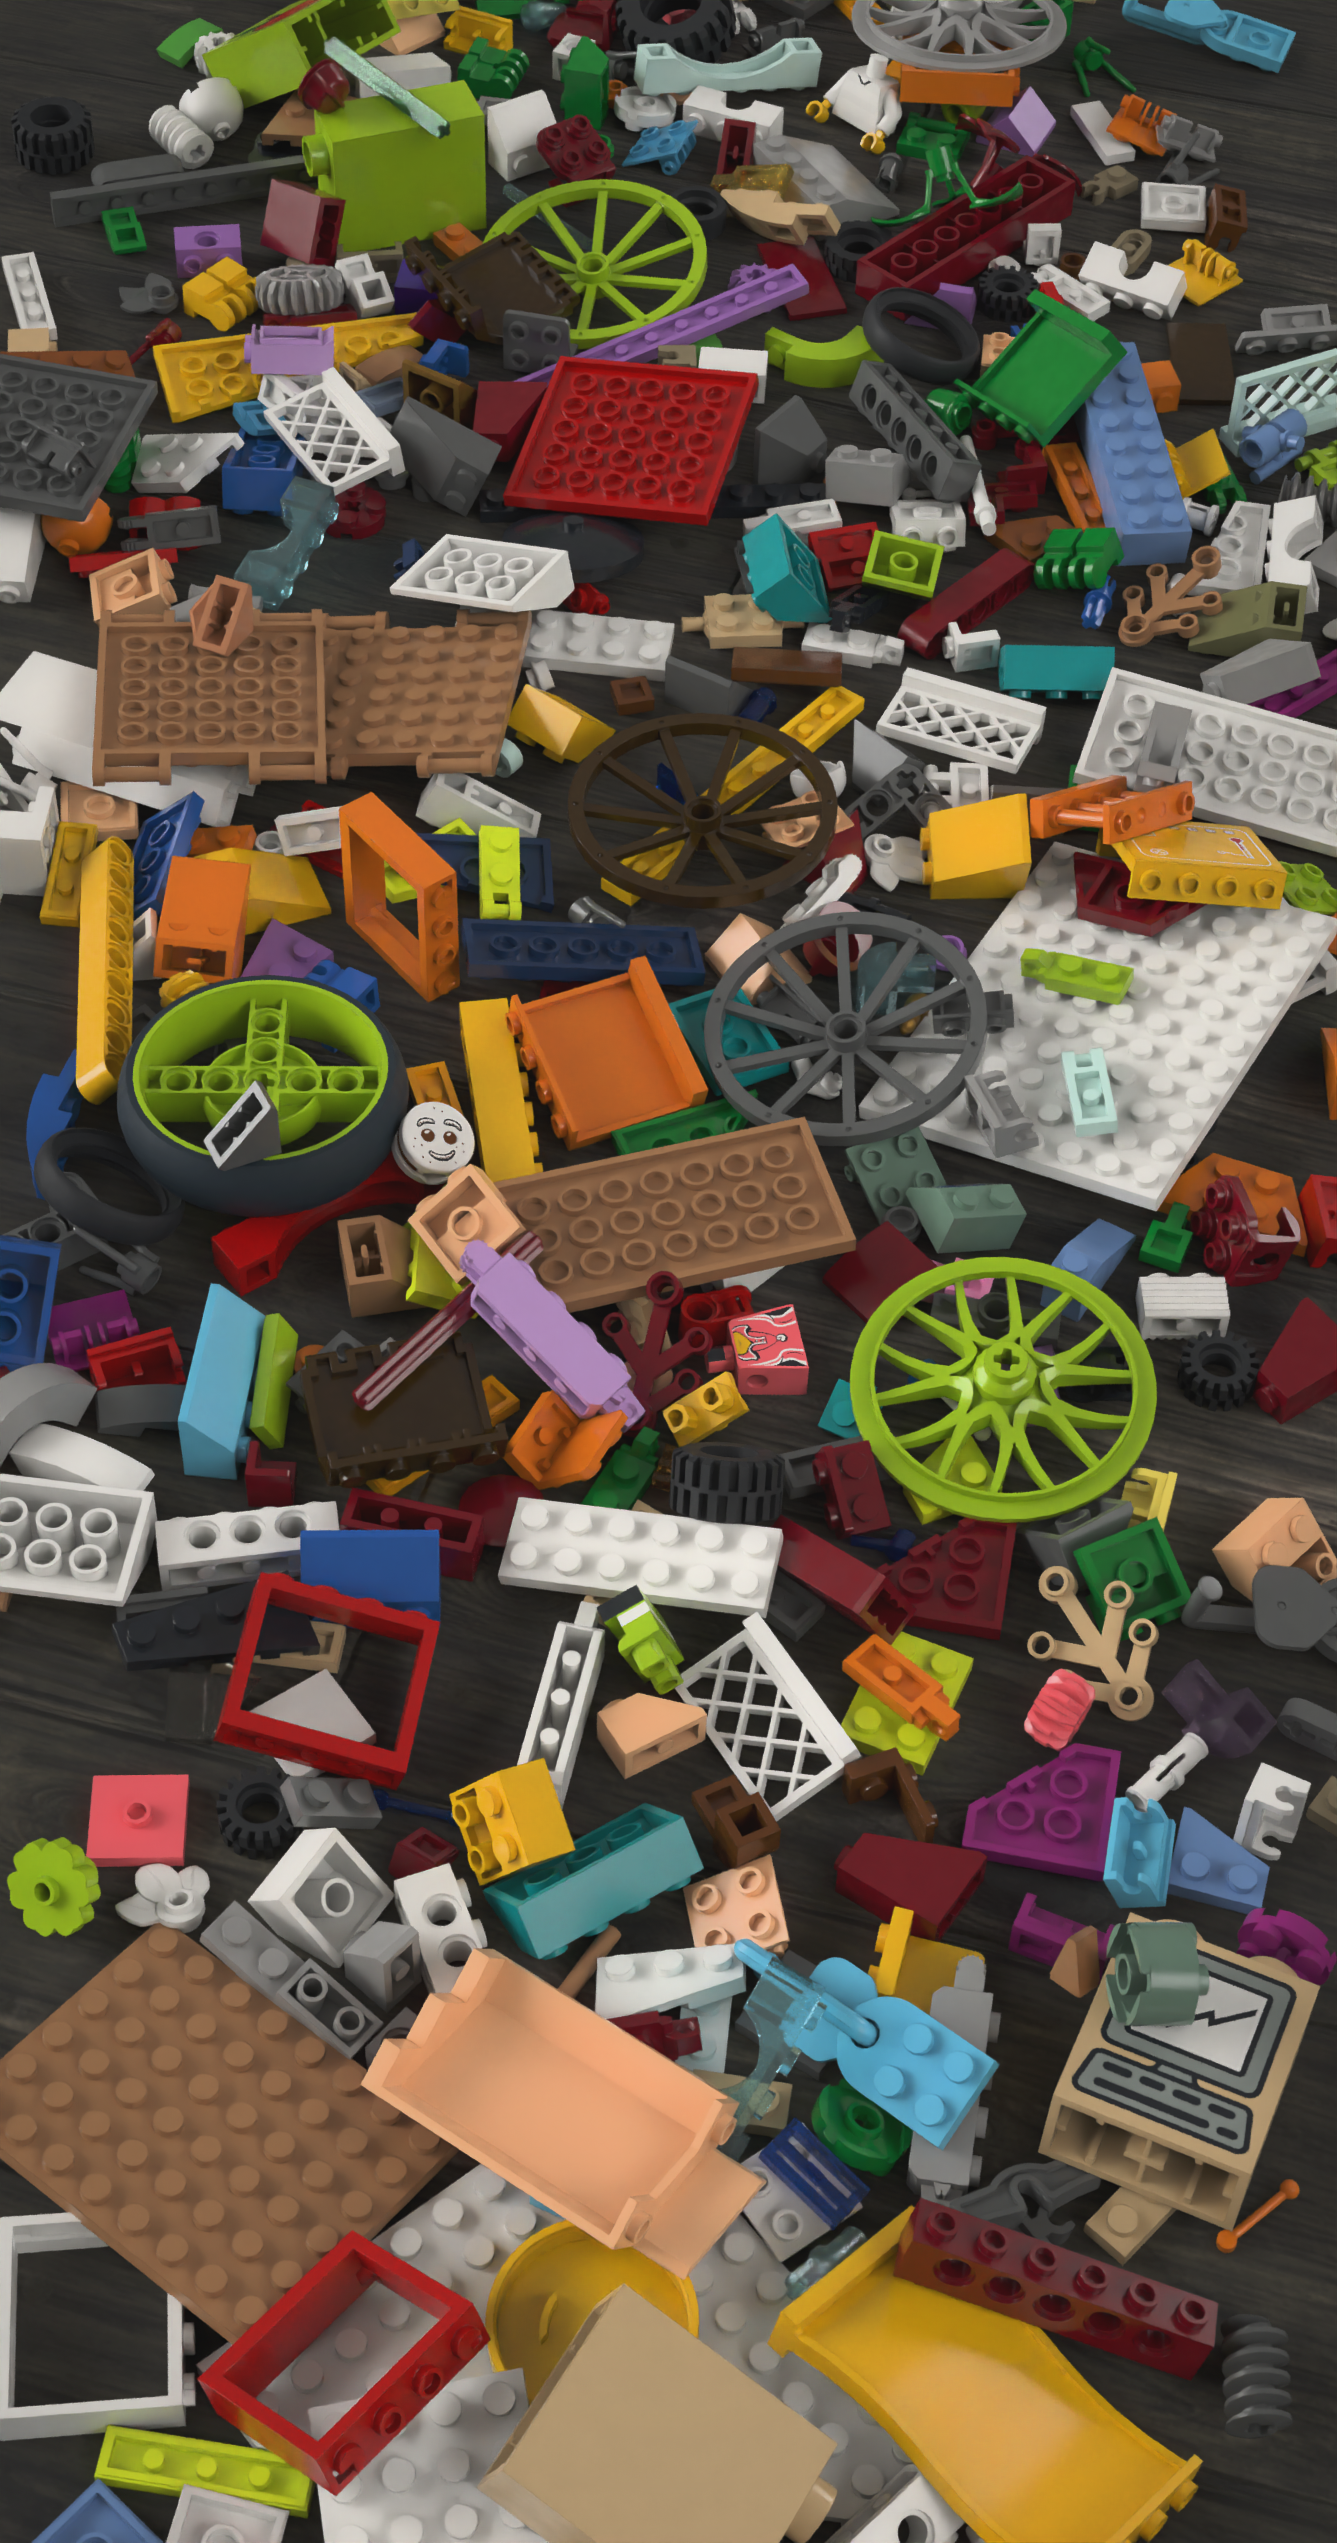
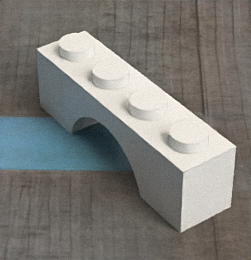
M1316 495L1274 503L1273 518L1268 520L1271 540L1266 542L1270 561L1265 563L1267 582L1275 581L1307 586L1304 614L1318 612L1319 586L1311 561L1299 560L1305 553L1322 545L1324 521Z

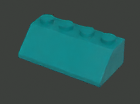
M643 1803L573 1841L574 1851L510 1875L482 1891L486 1900L520 1950L538 1960H547L564 1953L568 1949L567 1944L581 1936H593L608 1928V1921L623 1913L631 1914L644 1909L650 1904V1898L662 1891H674L684 1887L691 1881L690 1876L701 1871L704 1867L684 1818L648 1803Z

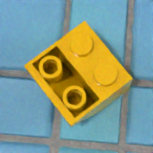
M544 1758L497 1771L449 1794L453 1817L461 1829L468 1850V1862L476 1874L479 1886L546 1863L575 1850Z

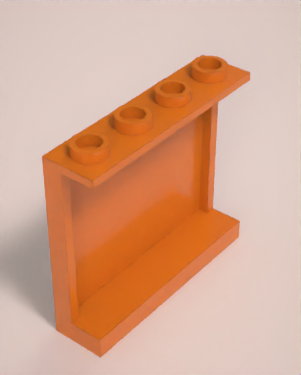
M646 955L631 959L627 973L525 1004H521L517 994L511 996L509 1012L505 1014L507 1028L511 1036H517L522 1046L520 1054L523 1064L527 1070L532 1069L537 1080L535 1086L539 1100L542 1104H548L552 1113L551 1124L553 1131L558 1139L563 1138L568 1151L611 1138V1131L697 1107L705 1103L708 1088Z

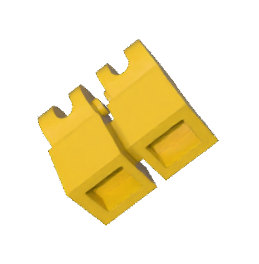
M225 257L208 268L207 274L202 272L183 285L184 313L192 317L201 315L209 319L215 328L225 332L232 328L235 323L244 320L246 315L253 314L259 308L255 294L256 277L252 278L247 274V268L231 258Z

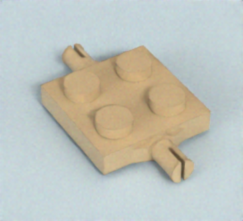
M721 593L715 596H704L703 617H682L681 620L682 632L703 631L709 639L710 649L782 647L783 628H804V622L776 621L767 610L762 612L756 606L751 594L730 595Z

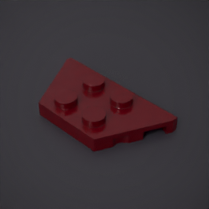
M1077 851L1073 855L1078 919L1152 937L1207 905L1203 903L1128 898L1127 893L1131 871L1125 863Z

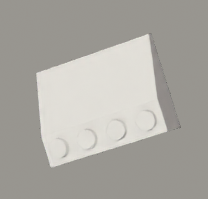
M446 534L390 587V592L393 595L507 612H520L558 607L575 587L568 552L565 550Z
M0 1474V1592L123 1607L148 1562L156 1534L155 1521H157L154 1492Z

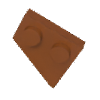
M1058 515L997 524L996 532L991 536L983 533V538L999 550L1008 548L1036 564L1037 560L1045 554L1043 546L1053 529L1076 528Z

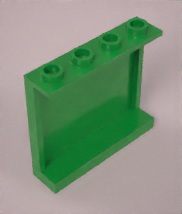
M1034 289L1026 300L1037 313L972 387L959 379H956L954 383L963 392L962 394L968 398L973 410L978 408L989 420L993 421L996 419L1008 432L1014 429V432L1026 443L1029 444L1033 440L1042 447H1045L1128 352L1111 331Z

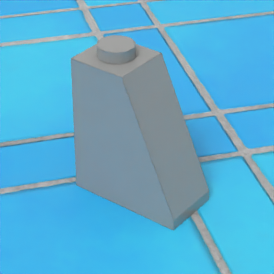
M1267 639L1201 673L1200 677L1203 683V693L1242 704H1249L1321 677L1311 642Z

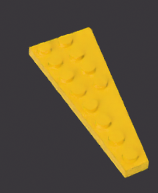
M416 313L305 326L322 327V331L334 326V368L338 372H340V363L343 361L349 366L355 367L371 356L387 349L403 345H411L415 348L422 346L424 336L415 332L407 325ZM251 333L153 346L154 359L172 423L182 422L232 406L233 403L258 398L263 374H251V363H244L245 335H251ZM285 375V376L290 377V376H300V375Z

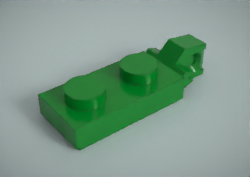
M644 1426L634 1439L632 1446L623 1443L620 1449L616 1450L581 1504L632 1510L637 1499L641 1500L656 1477L659 1458L655 1457V1454L659 1450L658 1437L660 1433Z

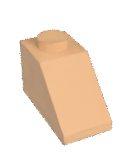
M636 1693L624 1700L616 1699L597 1712V1739L623 1778L627 1779L706 1740L707 1714L701 1707Z

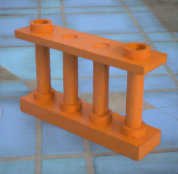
M1112 775L1031 798L1030 836L1031 838L1044 839L1081 827L1103 828V844L1111 845L1191 820L1195 806V798L1192 794V781H1182L1149 792H1133L1127 789V776Z

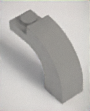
M1155 701L1133 790L1149 792L1174 784L1192 713L1191 709Z
M38 1363L24 1366L0 1378V1467L14 1443L33 1426L46 1421H60L77 1426L98 1388L71 1368L53 1363Z

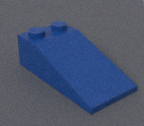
M241 427L238 434L243 440L244 445L238 451L231 448L222 466L223 509H232V512L236 514L253 513V510L267 511L272 516H284L288 512H293L298 500L304 465L278 434L253 436ZM297 433L295 440L308 441Z

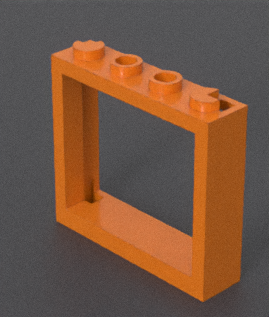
M920 33L902 36V40L908 39ZM986 39L990 44H992L995 48L1001 51L1012 49L1003 46L997 42H994L992 40ZM954 40L944 45L939 52L964 54V49ZM901 63L900 102L1012 107L1013 96H1019L1020 68L1002 71V73L953 72L914 69V66Z
M373 792L340 807L339 819L346 923L428 1003L442 995L448 994L449 991L460 986L457 872ZM384 860L417 891L419 940L386 908ZM447 882V885L442 888L440 887L441 884Z

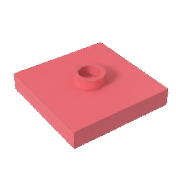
M189 1775L93 1776L86 1856L94 1862L96 1867H138L153 1863H162L168 1866H184L190 1787Z

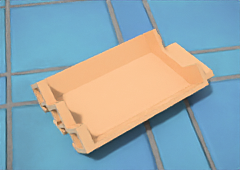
M473 1949L451 1993H429L406 2038L384 2039L361 2083L363 2087L612 2250L633 2247L682 2280L690 2274L767 2182L759 2175L716 2149L718 2145L722 2146L726 2143L735 2129L737 2119L733 2115L740 2104L738 2101L494 1949Z

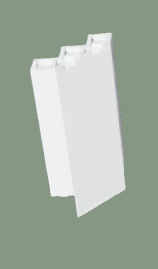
M33 651L1 690L0 720L21 726L20 734L16 738L43 766L54 772L53 777L159 810H164L194 791L205 800L199 816L201 823L213 827L230 826L239 793L249 796L254 794L256 785H249V765H236L232 767L223 765L172 766L171 786H160L159 782H105V786H93L92 760L97 670ZM12 747V752L14 755L12 764L36 771L27 762V760L14 747ZM121 766V767H144V766Z

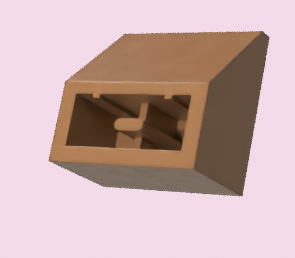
M381 1215L337 1221L339 1252L352 1318L428 1307L406 1301V1291L412 1282V1278L408 1276V1265L413 1261L414 1251L410 1248L411 1230Z

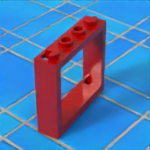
M261 1572L252 1592L214 1741L352 1779H367L371 1784L397 1790L407 1771L440 1622L429 1619L427 1615L419 1611L407 1610L403 1612L386 1607L382 1602L373 1598L357 1599L346 1596L330 1586H311L300 1583L284 1573L268 1574ZM267 1603L418 1645L394 1751L240 1709Z
M351 2230L198 2378V2381L219 2416L334 2496H337L476 2356L491 2338L472 2302ZM375 2281L439 2319L319 2441L255 2399ZM336 2471L339 2474L334 2477L332 2472Z

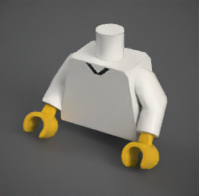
M871 54L868 65L848 70L823 96L824 101L822 103L811 101L807 105L806 113L809 116H813L819 110L814 120L818 123H824L829 117L828 109L832 107L834 115L866 132L861 139V147L866 151L871 150L875 154H881L885 149L883 139L888 138L890 134L895 132L896 125L902 117L899 97L900 83L885 74L889 59L881 54Z

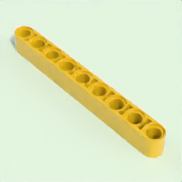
M116 836L109 837L82 860L76 1084L83 1097L95 1105H100L117 1092L121 1068L132 1045L134 856L128 845Z

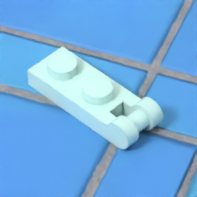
M1102 1047L1091 1048L1089 1053L1074 1055V1051L1061 1052L1062 1072L1065 1077L1076 1137L1117 1133L1118 1120Z

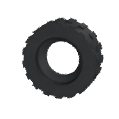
M855 220L843 222L837 236H825L824 261L833 277L839 278L844 282L848 281L856 284L857 261L866 254H855L848 251L865 250L871 252L895 236L891 234L889 229L879 227L871 221Z

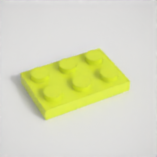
M901 1631L891 1646L943 1685V1693L950 1699L948 1706L954 1709L972 1670L974 1658ZM861 1685L840 1725L859 1752L871 1756L896 1747L904 1763L910 1762L916 1774L922 1776L940 1737L929 1731L927 1726L921 1730L915 1727L914 1724L908 1723Z

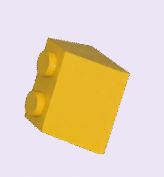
M525 684L510 713L508 725L517 730L515 734L517 739L533 747L536 743L541 744L545 747L543 754L559 763H563L565 758L577 763L581 762L597 746L613 736L616 731L563 698Z

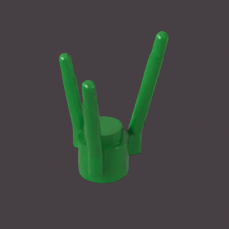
M1087 37L1086 40H1082L1076 45L1074 49L1075 61L1072 62V67L1077 72L1084 96L1089 97L1090 92L1083 69L1093 71L1100 66L1130 92L1135 93L1136 87L1103 58V53L1109 55L1110 49L1095 42L1091 37Z

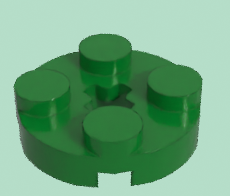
M845 2078L841 2079L837 2086L830 2087V2084L822 2090L812 2109V2125L818 2136L816 2147L824 2157L830 2160L839 2159L851 2167L869 2171L876 2176H885L902 2159L911 2144L913 2130L858 2092ZM855 2119L863 2121L864 2128L858 2125Z

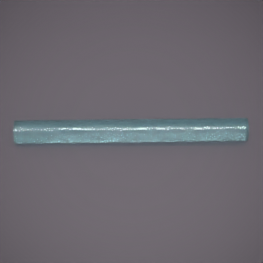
M510 183L503 189V194L516 204L529 197ZM541 212L535 215V217L551 227ZM559 218L577 245L585 252H592L593 241Z

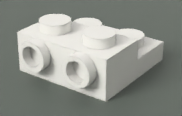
M897 500L893 507H889L892 534L945 546L943 552L954 551L956 547H965L966 517L960 501L943 503L938 500Z

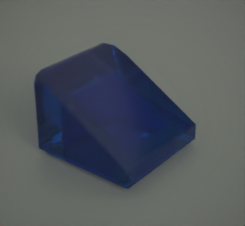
M662 762L657 765V788L684 805L685 800L673 771Z

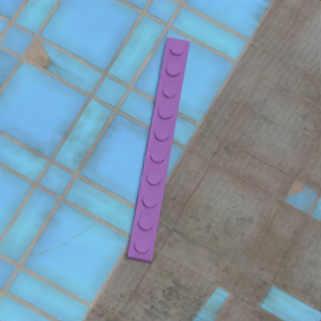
M790 264L572 357L646 363L658 358V345H689L809 294V283L795 265ZM557 363L513 382H547L548 387Z

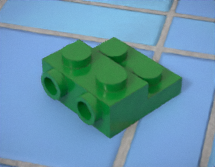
M1157 1517L1073 1551L1091 1594L1085 1598L1101 1635L1108 1607L1104 1599V1590L1113 1581L1125 1582L1134 1593V1601L1126 1611L1120 1642L1129 1639V1627L1137 1619L1144 1618L1150 1620L1154 1618L1157 1626L1181 1617L1182 1613L1179 1607L1187 1604L1191 1593ZM1123 1588L1116 1589L1111 1596L1112 1602H1123L1127 1595L1126 1590ZM1142 1627L1137 1630L1136 1635L1144 1632Z

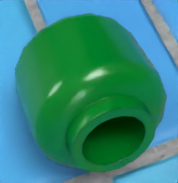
M938 388L931 391L924 400L955 436L959 435L969 426L972 419V408L964 394Z

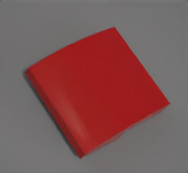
M876 522L809 532L808 545L813 554L818 558L824 586L828 592L852 588L856 584L862 585V578L875 530L879 531Z

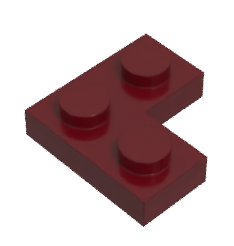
M1035 480L984 483L989 502L993 504L996 511L995 525L1005 524L1004 509H1009L1013 512H1023L1029 508L1038 507ZM971 491L967 500L970 526L981 528L974 516L976 505Z

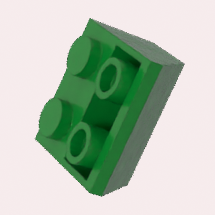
M582 36L576 48L573 47L571 49L568 63L563 64L561 69L560 82L564 84V92L561 97L560 109L564 111V120L575 115H583L589 119L590 124L595 130H601L609 114V58L589 37Z

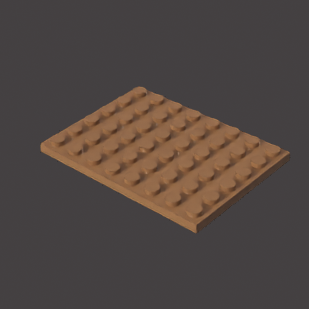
M156 1923L0 2059V2159L67 2213L73 2214L81 2221L82 2225L233 2345L351 2230L371 2241L459 2152V2149L363 2087L361 2083L367 2073V2069L353 2059L349 2060L235 1975L236 1973L179 1929L169 1928L161 1923Z

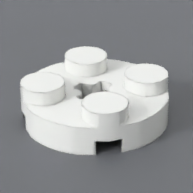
M632 86L622 89L621 96H615L614 113L620 120L625 122V127L630 131H641L643 128L652 126L663 128L673 123L677 103L669 93H663V97L660 95L648 96L642 94L638 86Z

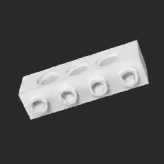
M314 1501L304 1505L278 1508L264 1507L260 1510L234 1513L220 1512L208 1516L175 1517L170 1520L155 1521L162 1591L251 1582L257 1580L261 1572L270 1574L288 1570L291 1577L301 1576L300 1532L301 1530H339L336 1501Z
M447 1863L394 1880L395 1905L402 1924L412 1926L419 1932L421 1974L428 1993H451L464 1966L453 1967L448 1964L456 1960L467 1962L474 1948L483 1949L488 1946L480 1919L471 1920L467 1907H471L472 1904L465 1880L463 1878L456 1880L450 1864ZM438 1920H448L452 1922L446 1926H437L433 1924Z
M907 2464L825 2543H900L898 2527L904 2518L910 2530L906 2543H955L958 2539L956 2531L965 2521L953 2511L915 2464Z

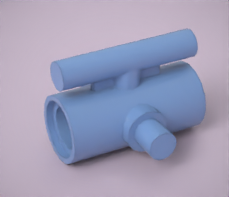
M1287 409L1265 425L1258 424L1255 427H1244L1242 431L1243 440L1239 444V452L1241 458L1248 466L1257 468L1250 473V480L1254 484H1259L1302 454L1305 444L1303 437L1307 433V423L1299 411Z

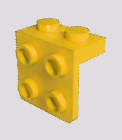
M895 1906L891 1923H881L875 1952L882 1953L880 1966L870 1965L868 1975L876 1983L878 1997L890 1996L901 1998L930 2015L932 1994L943 1986L954 1987L958 1960H962V1956L966 1957L967 1954L969 1956L973 1954L975 1957L979 1956V1959L983 1960V1964L985 1959L981 1953L911 1936L914 1911Z

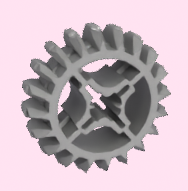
M291 264L290 266H280L276 269L271 268L268 271H263L256 277L255 294L256 300H258V307L274 315L297 316L300 314L320 313L321 311H330L344 302L343 294L345 290L341 271L332 266Z

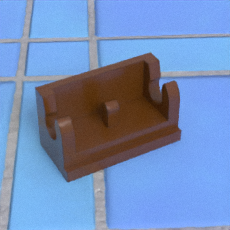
M1215 184L1206 204L1205 246L1215 250L1219 245V240L1227 237L1231 240L1227 246L1230 253L1237 247L1242 233H1246L1248 229L1246 195L1243 190Z

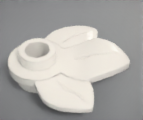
M873 834L866 838L863 844L866 864L870 867V874L877 884L889 892L895 889L899 879L923 885L922 864L925 862L924 859L927 858V851H921L920 841L905 836L892 839L883 834Z
M162 1863L147 1864L139 1868L135 1874V1885L138 1893L115 1905L118 1915L131 1924L145 1927L161 1923L166 1927L177 1928L183 1933H188L196 1929L202 1921V1916L205 1913L203 1897L210 1888L209 1877L197 1865L189 1866L177 1873L172 1867Z

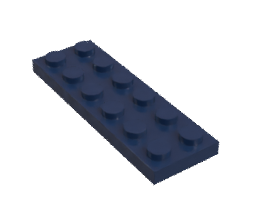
M462 918L461 936L468 977H477L484 980L505 978L521 981L557 980L564 983L572 981L597 982L627 973L631 959L646 955L659 984L679 987L704 985L706 972L695 927L626 925L625 928H620L614 924Z

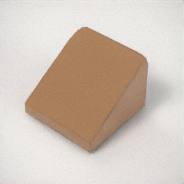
M1091 1925L1089 1927L1086 1926L1067 1939L1050 1972L1051 1980L1078 1998L1083 1997L1098 1987L1100 1982L1097 1929Z

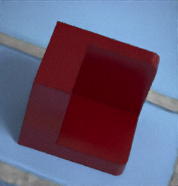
M1039 445L1025 446L1023 465L1008 466L1006 471L997 472V482L1035 480L1037 495L1045 494L1048 464Z
M250 1441L245 1470L248 1506L277 1508L293 1506L298 1474L297 1462L261 1461L259 1441Z

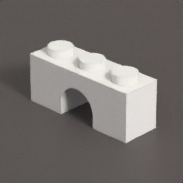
M700 85L695 88L683 103V120L685 122L697 120L698 124L694 128L693 133L701 137L721 142L725 118L756 122V142L766 140L771 136L782 135L783 107L755 100L746 109H729L726 107V92Z
M1095 241L1078 275L1080 282L1106 299L1113 301L1121 308L1130 309L1132 307L1143 311L1145 315L1152 319L1164 318L1171 321L1187 289L1185 272L1154 261L1146 276L1137 280L1127 279L1124 277L1128 268L1125 251Z

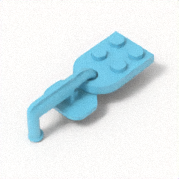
M1125 0L1122 8L1123 17L1131 23L1195 45L1206 44L1212 50L1227 55L1235 61H1244L1258 66L1261 70L1279 73L1296 34L1294 31L1236 11L1220 10L1213 0H1169L1164 12L1138 3L1139 0Z
M740 1939L734 1945L736 1957L750 1967L757 1978L771 1981L795 1998L786 2011L782 2024L784 2035L793 2046L816 2062L824 2063L837 2060L842 2075L853 2088L943 2151L1000 2064L912 2003L897 1997H878L874 1979L846 1959L833 1957L822 1961L807 1979L779 1960L775 1953L766 1951L750 1939Z

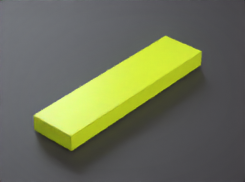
M107 2425L94 2475L95 2481L99 2478L106 2486L180 2497L184 2484L287 2510L290 2511V2516L308 2518L316 2483L268 2450L114 2425Z

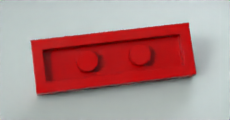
M176 547L154 549L161 560L167 559L170 566L171 563L178 562ZM148 549L69 555L70 572H78L79 578H89V574Z

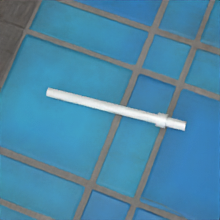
M968 435L962 436L959 440L977 459L972 438ZM980 470L972 488L976 505L974 516L976 522L981 526L982 532L987 536H991L996 532L995 521L997 516L993 504L989 502Z

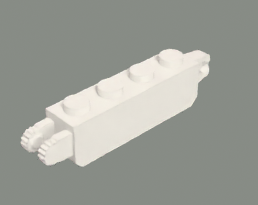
M583 1601L580 1603L574 1624L562 1621L557 1623L517 1765H521L537 1759H545L561 1809L563 1808L604 1659L605 1630L597 1628L599 1614L596 1607L599 1604Z

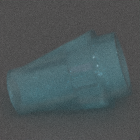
M530 0L521 8V22L527 30L537 32L551 26L560 13L566 12V6L562 3Z

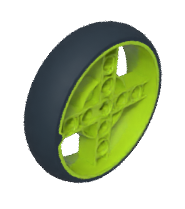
M278 975L247 976L216 982L194 990L173 1001L148 1022L129 1048L121 1068L117 1090V1112L126 1143L133 1156L150 1177L175 1196L203 1209L222 1214L245 1217L281 1216L310 1210L340 1198L355 1189L375 1172L392 1151L391 1146L402 1119L406 1116L409 1081L402 1054L392 1035L381 1020L358 1000L334 987L304 978ZM289 1036L305 1038L329 1045L347 1054L361 1066H317L307 1053L295 1046L289 1045ZM247 1037L245 1044L225 1051L210 1066H179L199 1052L223 1043L225 1039ZM257 1080L262 1082L277 1109L281 1145L301 1138L317 1122L353 1123L333 1137L311 1147L286 1154L279 1153L223 1171L218 1169L208 1150L178 1138L159 1122H209L214 1129L252 1083Z

